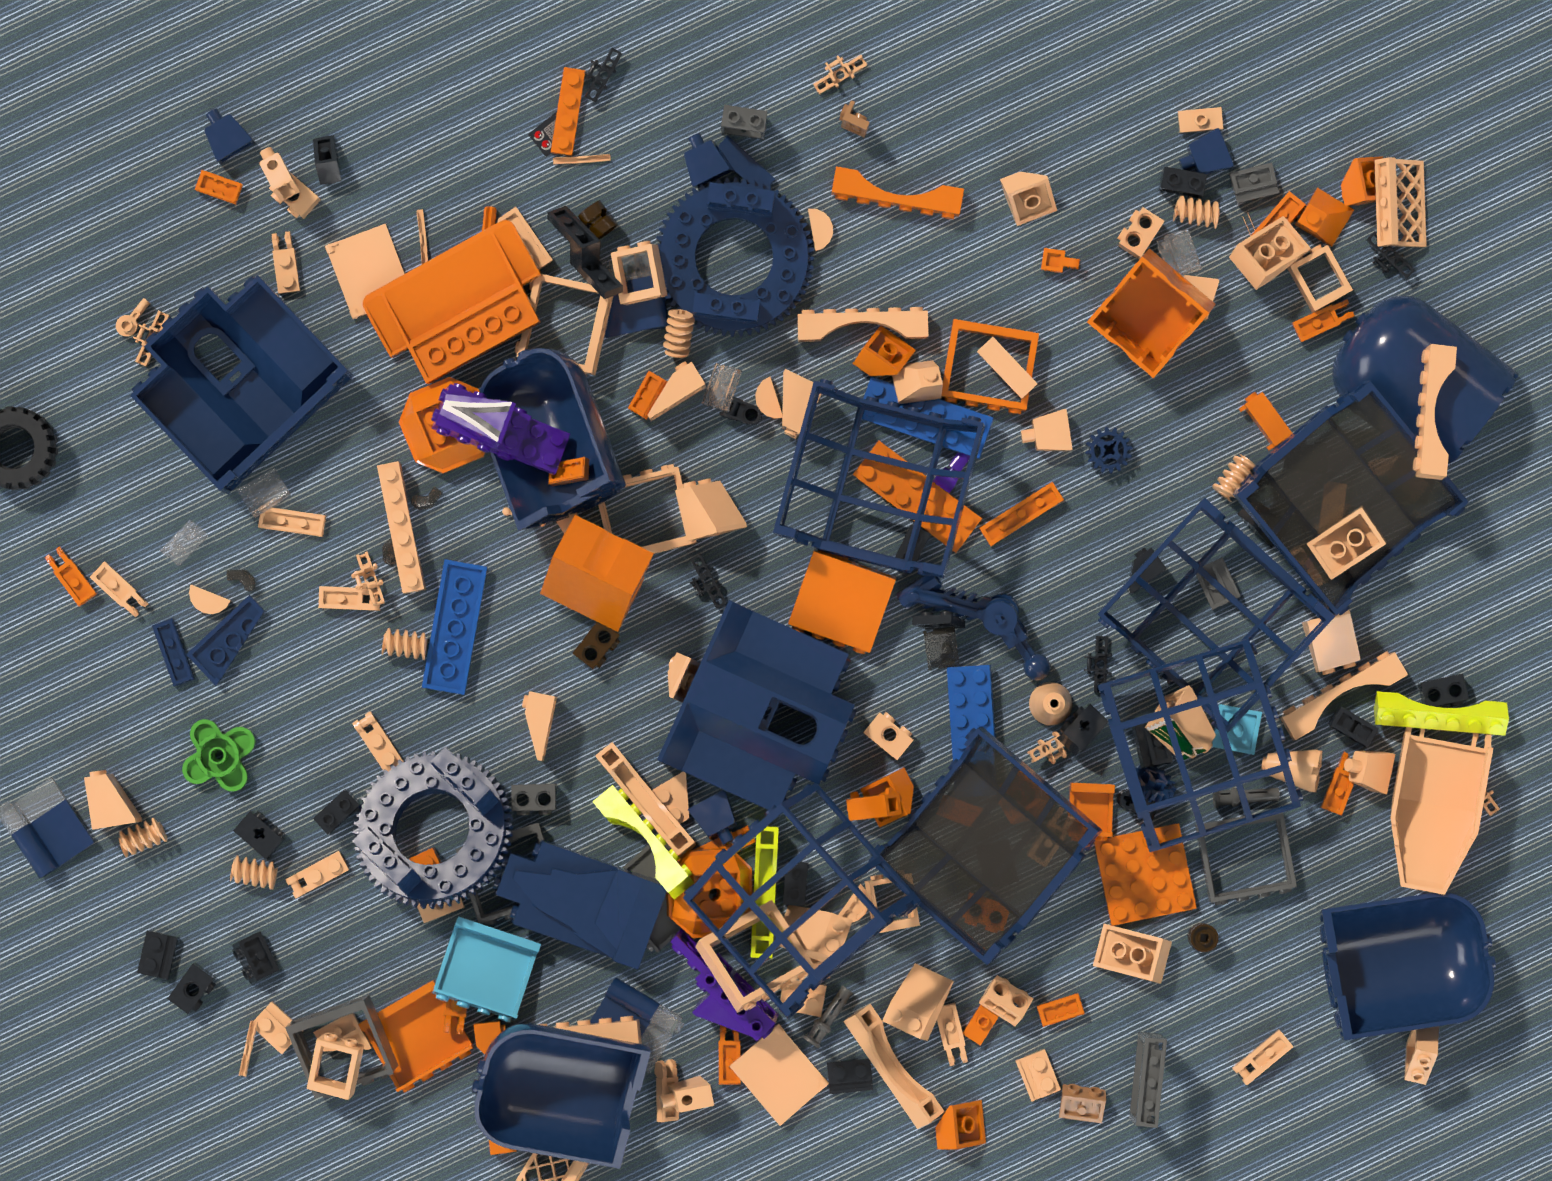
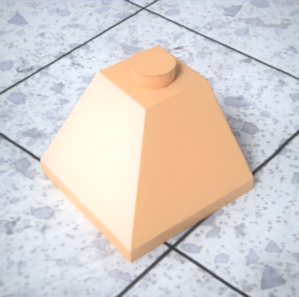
M1017 172L1000 179L1004 195L1017 226L1057 211L1047 176Z
M933 360L905 364L897 375H892L898 404L941 399L943 383L939 366Z
M676 652V655L669 662V697L683 703L700 666V662Z

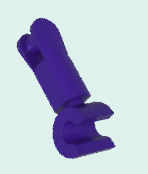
M957 452L948 465L949 469L947 467L943 469L961 471L970 459V456ZM936 476L933 482L950 493L958 478Z

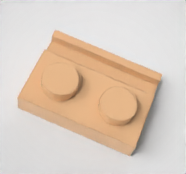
M795 980L792 982V986L781 991V1002L784 1003L803 981ZM820 984L814 991L810 988L807 995L808 998L804 1002L805 1005L796 1013L821 1017L827 986Z
M272 1001L254 1020L258 1022L256 1031L277 1051L283 1054L292 1044L285 1027L293 1020Z
M1045 1049L1015 1060L1031 1101L1061 1090Z

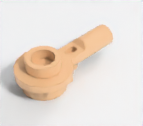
M143 298L130 315L121 316L116 322L117 332L125 337L136 333L138 327L137 319L149 306L150 302Z

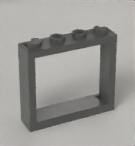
M1283 812L1239 826L1272 820L1276 821L1287 881L1215 894L1205 836L1197 838L1209 902H1215V906L1228 904V899L1236 898L1237 902L1249 900L1250 895L1257 894L1258 898L1271 896L1270 892L1279 890V894L1292 892V888L1297 887ZM1245 816L1204 823L1205 829L1245 818ZM1195 825L1196 832H1199L1198 826Z
M540 822L510 831L513 837L507 838V840L511 841L536 833L539 844L541 839L545 840ZM462 847L455 849L456 853H458ZM475 889V896L469 893L478 923L484 922V925L487 926L497 923L496 918L505 916L506 920L511 918L510 913L513 906L484 915L477 889Z
M369 994L295 1019L285 1027L307 1081L309 1080L313 1056L302 1031L363 1010L385 1063L359 1072L356 1085L361 1083L364 1086L372 1083L374 1078L381 1076L382 1079H385L387 1076L394 1074L393 1072L399 1065ZM347 1077L338 1079L336 1081L346 1083ZM311 1090L315 1099L322 1096L323 1098L331 1097V1095Z
M1138 1032L1129 1119L1136 1126L1158 1128L1167 1039L1161 1034ZM1159 1042L1163 1043L1162 1050L1159 1049Z

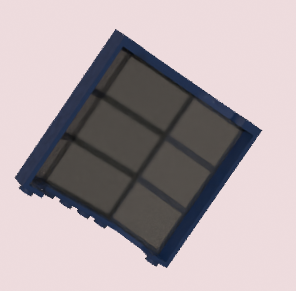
M1364 381L1351 393L1348 391L1337 398L1336 402L1338 404L1326 405L1258 462L1253 468L1255 471L1253 476L1251 474L1247 475L1241 483L1242 486L1233 493V496L1320 602L1334 615H1342L1350 608L1349 604L1353 602L1350 596L1360 583L1362 585L1367 583L1372 578L1371 574L1374 571H1380L1388 564V559L1401 554L1405 550L1404 546L1409 541L1412 543L1421 536L1420 532L1445 516H1458L1466 509L1464 506L1468 503V500L1448 476L1442 480L1416 477V471L1413 470L1414 458L1417 457L1418 449H1415L1416 437L1371 381ZM1363 506L1387 543L1331 580L1307 543Z
M979 727L977 729L973 728L966 735L965 738L968 740L964 744L966 749L959 760L956 758L949 765L948 769L950 771L946 776L942 775L934 785L937 787L932 793L929 791L922 798L921 802L923 804L919 809L915 808L908 815L907 818L910 820L887 843L881 846L878 844L875 849L921 900L919 906L980 960L989 965L1004 948L1006 949L1016 939L1015 933L1019 934L1022 930L1026 929L1086 856L1083 851L1091 849L1095 838L1102 832V829L985 728ZM873 855L868 862L875 859ZM881 865L875 867L904 892Z

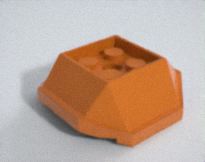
M452 377L445 378L410 393L399 420L400 427L415 462L443 474L484 457L486 453L477 449V446L460 443L457 441V438L440 435L436 430L431 429L434 421H431L435 408L439 409L441 401L438 399L443 388L446 389L450 384L454 385V383L465 386L469 392H480L478 388Z
M729 848L689 850L677 863L680 866L684 864L692 872L690 878L695 884L716 860L715 856L722 849L727 851ZM736 853L723 866L750 896L753 894L752 867ZM717 871L705 884L704 890L693 901L712 923L720 929L742 905L744 900ZM716 888V896L710 899L709 892ZM666 892L667 916L692 938H703L712 933L684 901V892L675 900ZM749 907L743 915L752 911L751 908Z

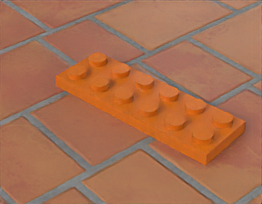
M879 440L869 452L907 462ZM864 459L853 473L854 477L895 508L917 513L927 477L923 473ZM933 482L924 515L954 519L958 500ZM965 505L952 549L955 553H957L982 520L980 516ZM922 522L921 527L945 546L947 545L951 525Z

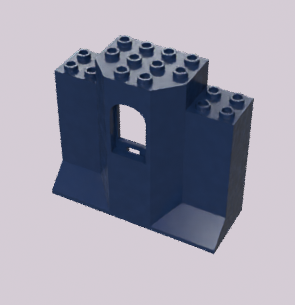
M258 275L255 278L253 276L250 277L243 284L245 288L239 293L237 291L234 292L227 299L229 301L228 304L208 286L205 289L203 287L194 294L195 299L189 304L187 302L178 309L179 314L173 319L171 317L162 324L163 329L157 334L154 332L146 339L147 344L144 347L162 366L160 368L157 366L148 373L149 378L144 383L142 381L137 383L132 388L133 393L130 395L218 490L228 495L354 377ZM208 334L217 335L241 360L220 382L200 362L194 353L197 342ZM240 371L241 375L232 383L229 379Z
M729 600L657 760L767 810L774 805L777 807L788 800L785 798L788 790L792 791L797 782V779L794 778L795 774L817 784H820L821 781L825 782L830 772L827 767L830 761L835 762L839 750L836 749L838 742H844L848 730L845 729L847 722L852 723L857 710L853 709L854 704L831 694L832 691L837 692L842 680L839 679L841 671L846 672L851 660L847 659L849 654ZM779 702L815 719L817 731L814 738L808 744L799 745L767 730ZM767 707H770L772 709L767 720H765L763 716Z

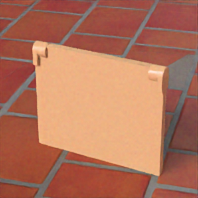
M386 224L325 246L352 319H357L366 314L363 308V300L366 295L404 275Z
M780 1024L775 1025L773 1031L765 1039L761 1038L729 1066L779 1126L829 1084L787 1035Z

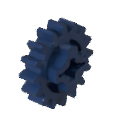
M1108 427L1104 428L1103 433L1099 429L1096 430L1097 436L1090 435L1092 443H1086L1090 450L1085 451V454L1091 456L1087 462L1095 463L1093 469H1096L1098 466L1101 467L1100 473H1104L1105 469H1108L1109 474H1112L1113 468L1119 472L1121 471L1120 464L1124 466L1128 464L1125 458L1132 457V455L1127 453V451L1132 449V446H1127L1126 444L1130 439H1123L1124 432L1122 431L1117 434V428L1115 427L1112 432H1109ZM1104 436L1114 437L1111 441L1101 439ZM1115 443L1112 449L1114 454H1108L1102 458L1105 452L1103 447H1109ZM1119 443L1123 447L1122 455L1118 452ZM1095 445L1099 449L1098 458H1096L1094 453ZM1110 459L1117 462L1112 465L1103 464L1106 460Z
M1141 765L1138 768L1135 767L1144 798H1148V802L1151 803L1154 800L1156 803L1173 797L1176 791L1174 787L1176 783L1170 781L1171 776H1166L1164 770L1161 771L1157 766L1154 768H1141Z

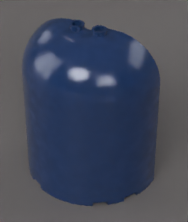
M1403 295L1384 299L1374 305L1367 314L1362 313L1355 322L1358 324L1357 328L1354 331L1349 330L1342 338L1344 344L1335 357L1332 371L1334 386L1340 397L1348 391L1350 393L1354 391L1362 382L1371 381L1416 437L1419 436V427L1416 426L1417 416L1421 413L1418 398L1423 388V384H1420V375L1424 371V363L1421 360L1422 352L1430 344L1457 347L1455 369L1442 384L1435 404L1436 430L1442 446L1448 453L1449 464L1454 462L1463 452L1464 448H1462V445H1468L1488 422L1505 399L1502 395L1510 391L1516 382L1514 378L1516 379L1519 375L1518 372L1428 303L1412 296ZM1369 394L1360 402H1355L1349 406L1381 432L1393 426ZM1399 431L1389 436L1390 439L1408 453L1417 457V453Z
M548 348L526 349L518 353V360L515 358L505 360L503 362L504 365L488 375L481 386L480 392L485 394L487 399L516 403L515 407L527 411V415H530L532 419L570 433L561 461L586 457L589 459L588 480L551 486L549 485L548 472L515 459L503 460L497 454L490 452L518 531L540 527L541 524L551 521L554 523L569 518L571 514L587 511L611 499L621 492L620 489L626 486L585 372L569 355Z
M1447 892L1445 895L1428 893L1321 910L1320 921L1324 924L1320 927L1321 943H1325L1326 947L1323 948L1322 952L1323 966L1331 1007L1336 1008L1334 1020L1337 1029H1342V1032H1340L1342 1040L1465 1022L1477 1016L1490 1001L1494 989L1493 969H1496L1494 956H1489L1488 948L1492 947L1491 936L1486 933L1484 921L1478 910L1463 897Z
M519 1024L509 1027L495 1037L486 1050L483 1060L478 1061L477 1073H479L478 1080L474 1079L472 1093H475L474 1113L476 1123L485 1137L505 1148L620 1169L630 1134L629 1119L637 1090L641 1091L651 1053L650 1047L644 1044L538 1024Z

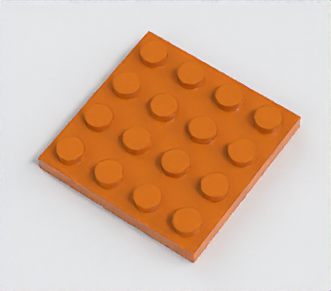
M1179 823L1154 828L1159 843L1182 837ZM1143 831L1108 837L1107 841L1095 840L1094 846L1111 926L1197 909L1183 843L1149 852Z

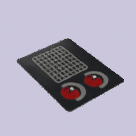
M557 112L528 134L545 156L551 153Z

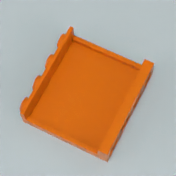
M814 548L788 624L792 625L791 628L803 633L806 630L812 632V636L824 640L826 637L832 639V643L844 647L846 644L853 647L855 652L865 654V652L870 653L896 577Z
M435 979L377 1012L399 1065L393 1072L394 1074L389 1075L397 1088L395 1089L397 1092L400 1090L404 1093L415 1087L414 1082L421 1079L424 1082L434 1076L432 1073L434 1070L440 1068L443 1071L453 1065L451 1062L453 1059L459 1057L462 1060L472 1054L470 1049L474 1045L465 1030L463 1029L462 1035L457 1034V1017H451L449 1033H444L443 1031L445 1001L437 999L436 994L432 993L436 983ZM365 1019L358 1026L362 1032L364 1031L380 1061L384 1064V1059L367 1019Z

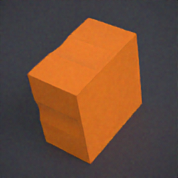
M1149 248L1090 317L1087 323L1107 340L1119 346L1133 362L1154 378L1216 304Z
M574 515L552 557L540 594L618 632L641 588L644 575L654 553Z

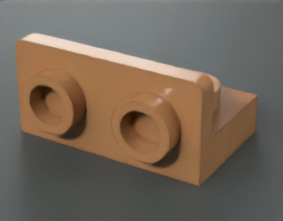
M851 100L850 104H845L839 118L842 121L841 128L865 138L870 122L866 121L867 117L859 113L852 114L855 101Z
M1063 1084L1059 1118L1102 1123L1106 1104V1090L1098 1087L1088 1088L1076 1084Z

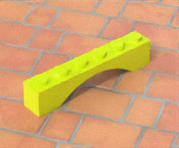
M1377 691L1374 704L1375 725L1505 736L1509 722L1507 702L1483 701L1469 707L1441 708L1418 703L1399 693Z
M612 785L596 798L593 803L611 824L630 828L647 840L655 859V878L675 900L694 884L690 878L692 872L685 864L680 866L677 863L680 858L672 849L667 851L664 847L667 844L660 834L655 836L651 832L654 827L647 819L642 821L639 817L642 814L634 803L630 806L626 802L629 797L622 789L617 791Z
M767 826L756 836L754 892L776 874L779 827ZM776 883L755 901L758 906L770 900H773L775 904ZM762 921L752 925L751 958H759L773 943L774 935Z

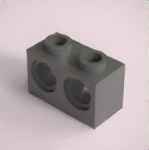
M556 784L511 785L512 811H517V815H530V811L539 810V815L552 814V810H556ZM521 793L529 797V803L526 806H521L517 802V797ZM542 793H547L551 797V802L546 806L539 802V796Z

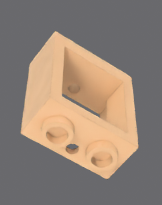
M650 241L637 243L638 247L622 246L617 248V252L611 253L615 278L623 285V292L618 294L620 304L630 305L668 296L658 245L650 244ZM647 252L654 288L628 293L622 258Z
M1320 244L1309 250L1310 255L1304 258L1302 256L1287 268L1312 313L1353 291L1328 245L1322 248ZM1324 254L1342 287L1315 301L1298 268Z
M904 870L896 871L913 886L911 874H904ZM883 874L870 876V881H864L867 898L876 908L877 902L874 886L892 883L887 877L884 878ZM917 907L908 914V918L893 920L880 933L920 926ZM870 912V916H871V920H872V919L874 918V916H873L872 913Z
M1439 1026L1411 1030L1406 1043L1405 1080L1426 1085L1438 1056Z
M333 1033L322 1034L316 1041L307 1089L349 1100L355 1093L364 1045L359 1044L355 1039L347 1038L344 1040L337 1038L338 1036ZM324 1047L352 1054L346 1083L318 1076Z

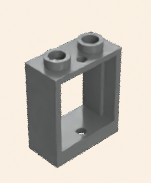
M724 105L721 122L722 134L764 140L767 111Z

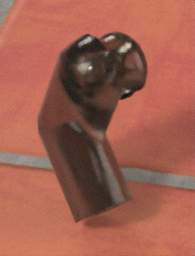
M434 487L428 496L414 495L411 498V504L418 510L430 509L435 505L443 492Z
M392 538L382 546L383 561L388 565L396 563Z
M245 569L227 570V581L239 580L244 585L246 591H253L256 588V579L249 571Z

